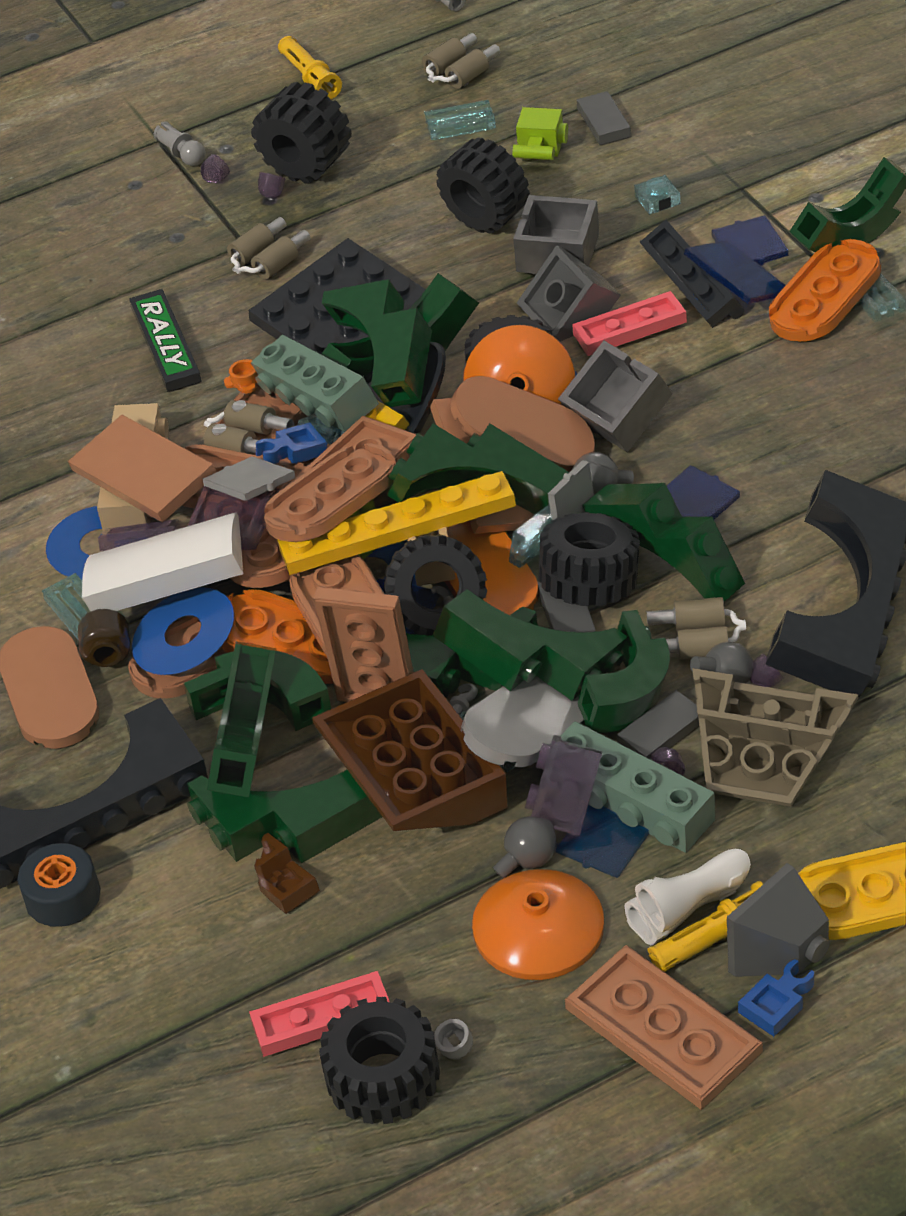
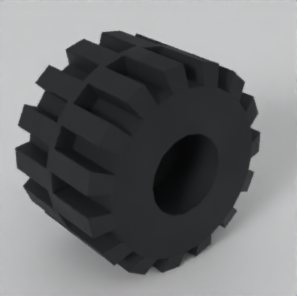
M294 82L288 87L285 86L254 118L252 122L254 127L251 129V136L257 140L254 146L257 152L262 153L264 156L262 160L267 166L271 165L274 167L275 173L281 177L286 175L289 180L295 182L301 179L304 184L311 183L314 179L318 180L348 148L350 144L348 140L352 137L351 129L346 126L349 123L347 115L339 110L341 105L336 100L332 101L328 97V93L320 88L318 91L314 88L313 84L306 82L303 85L299 82Z

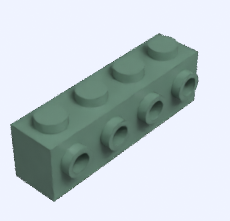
M281 335L272 344L263 348L260 355L251 362L258 374L255 379L266 393L271 394L274 392L286 404L290 405L293 403L297 405L307 416L311 414L317 416L327 427L333 425L346 432L362 416H366L379 404L363 376L284 335Z
M576 721L545 752L547 780L556 788L562 791L567 790L584 799L590 806L596 809H603L620 818L626 825L637 827L649 833L664 845L673 846L687 853L715 821V797L713 791Z

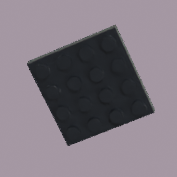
M347 238L249 309V321L275 339L284 335L322 354L329 343H348L368 337V335L357 329L337 325L322 304L324 291L389 279L405 301L403 310H408L426 289Z

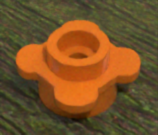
M243 359L233 363L229 368L230 376L224 379L225 387L237 388L238 391L246 394L255 391L258 386L255 378L258 374L251 364L253 360Z

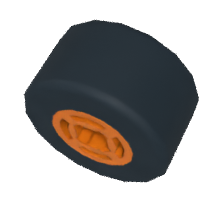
M59 843L39 848L26 858L19 869L17 881L28 914L38 923L50 927L68 926L77 923L88 916L99 902L101 888L90 855L81 847L68 843Z

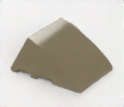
M692 668L706 788L713 791L714 794L791 807L858 700V695L816 688L814 695L735 682L732 674Z

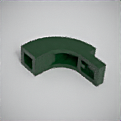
M883 157L865 186L851 201L836 208H823L808 202L789 232L808 250L813 252L831 243L832 247L841 245V241L847 239L861 240L867 243L872 242L901 213L895 207V204L906 189V172L892 160Z
M638 610L622 611L617 628L628 636L621 650L625 655L623 662L626 668L614 673L585 676L578 700V707L586 726L597 733L625 729L653 708L659 699L669 667V647L666 638L652 639L648 626H644Z
M234 651L215 657L216 670L184 683L189 708L195 720L223 709ZM276 651L267 703L281 709L295 731L312 725V717L331 710L328 688L318 673L306 662L293 655Z

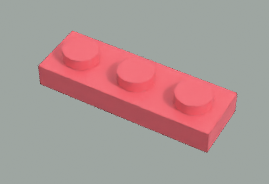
M669 291L572 324L573 336L587 356L593 355L603 340L616 347L687 323L686 310L674 294Z
M378 971L250 1011L249 1014L263 1057L321 1039L322 1033L328 1031L327 1023L331 1018H340L341 1009L346 1006L355 1008L358 1006L357 1001L367 998V1002L370 1003L376 1002V997H386L387 1002L390 1001Z

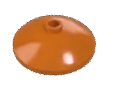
M510 325L489 333L475 346L467 360L463 381L475 376H485L511 385L513 378L520 377L525 382V387L522 390L562 405L558 398L575 378V369L569 353L553 335L534 326Z
M550 869L526 870L501 879L483 894L473 914V936L476 947L482 957L500 972L526 980L551 979L576 970L592 957L598 949L604 934V913L600 900L594 891L575 876Z

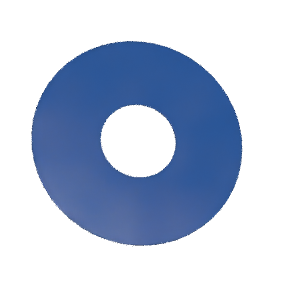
M97 506L85 508L69 515L50 533L46 543V555L52 567L59 573L70 578L82 580L84 566L89 555L81 550L80 541L87 533L102 529ZM150 527L149 533L115 534L117 536V543L114 548L150 538Z
M194 588L167 597L153 607L138 625L132 641V653L135 661L145 671L158 675L177 674L200 665L219 650L231 632L234 622V609L231 601L220 591L211 588ZM191 615L200 620V631L189 643L181 646H171L165 641L167 628L178 618Z

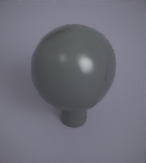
M590 452L583 455L573 467L574 469L582 460L589 462L594 495L608 484H632L634 481V474L631 470H619L609 456L600 452Z
M727 641L712 647L706 657L694 656L690 661V668L692 672V668L732 674L735 682L746 684L753 675L754 661L750 652L744 646Z
M527 816L512 823L504 837V848L507 854L492 867L494 871L503 879L509 876L519 865L524 869H535L546 864L556 849V835L552 822L540 817Z

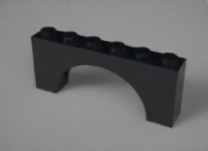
M825 470L811 495L804 522L813 525L828 535L847 556L857 580V602L847 610L828 616H807L787 610L773 634L765 665L828 690L857 694L859 699L866 687L871 689L874 687L881 670V666L875 663L876 659L881 657L887 644L888 636L883 634V630L887 629L892 620L895 607L890 605V600L893 601L898 593L902 578L896 575L897 572L902 570L906 561V549L903 548L904 544H906V501Z
M161 698L124 715L130 736L128 751L117 770L99 787L76 800L50 808L21 810L0 806V889L18 880L20 867L26 858L39 848L51 844L68 843L84 849L100 839L117 833L135 822L190 797L187 783L200 776L208 778L203 757Z

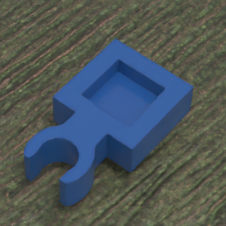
M311 423L276 431V439L266 438L256 442V456L263 455V460L273 464H277L285 458H288L292 464L306 462L317 458L327 449L326 440Z
M795 959L785 966L784 974L779 980L766 974L738 1001V1013L774 1037L803 1009V997L800 995L808 993L813 988L814 971L811 970L804 978L793 977L799 972V961Z

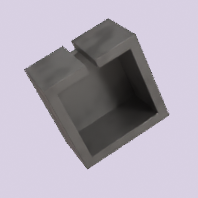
M529 195L522 212V219L519 221L513 238L516 272L537 274L556 245L589 266L599 236L597 200Z
M603 340L558 400L563 406L581 416L592 431L625 452H628L673 393L659 373L636 359L632 360L629 355Z

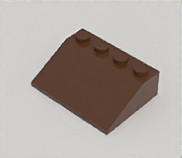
M423 669L312 717L315 727L393 831L471 825L508 808L506 773L499 765L480 758L468 748L463 740L465 733L464 731L461 732L462 718Z

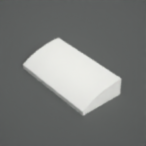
M237 512L89 555L83 571L82 599L90 611L96 609L118 611L242 575L241 536Z

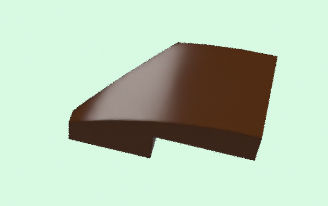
M269 833L262 837L263 852L261 858L256 859L254 865L259 878L258 885L260 891L286 914L315 895L320 889L316 878L292 860L288 847Z

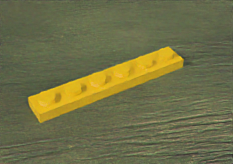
M503 471L346 518L329 532L314 539L299 542L277 540L289 575H293L401 542L414 536L417 537L444 527H450L515 507V496Z

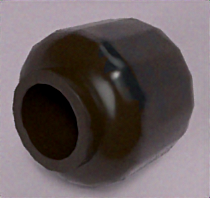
M96 609L88 612L81 618L78 625L79 652L85 661L99 667H110L120 663L127 657L130 651L129 624L124 615L111 609Z

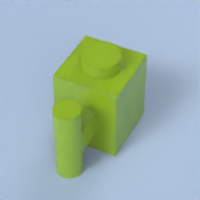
M522 107L516 126L517 144L513 145V157L554 160V157H558L562 143L566 144L568 140V124L563 123L562 109Z

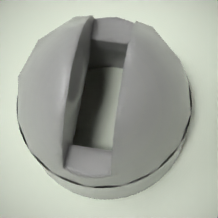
M449 1019L437 1027L434 1033L435 1044L445 1057L459 1060L472 1050L473 1036L463 1021ZM453 1034L461 1042L455 1047L447 1039Z

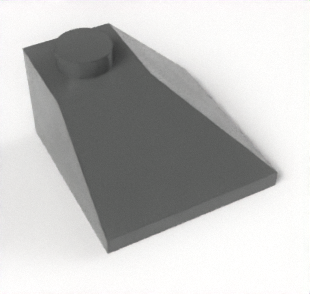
M556 245L517 301V304L532 320L538 319L543 322V326H549L552 330V335H555V338L561 342L573 336L572 324L609 312L621 295L603 276Z
M786 863L727 916L728 972L735 977L763 976L766 974L783 975L785 966L790 961L796 959L799 961V972L797 973L799 974L811 962H819L828 951L830 945L829 919L795 868L790 864Z

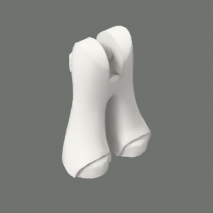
M741 849L726 850L689 873L672 878L654 877V879H647L637 884L635 887L637 897L627 901L624 906L629 926L646 944L654 945L679 927L696 909L713 901H721L736 893V890L743 883L750 870L751 864L748 854Z

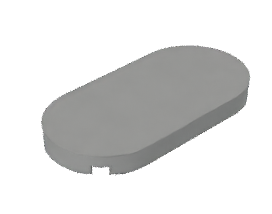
M537 676L529 683L523 681L512 691L503 686L468 709L461 725V732L464 731L465 733L463 740L472 752L490 763L504 766L505 762L509 761L516 762L515 767L532 765L545 756V752L574 721L582 725L584 724L583 716L578 707L580 695L571 701Z

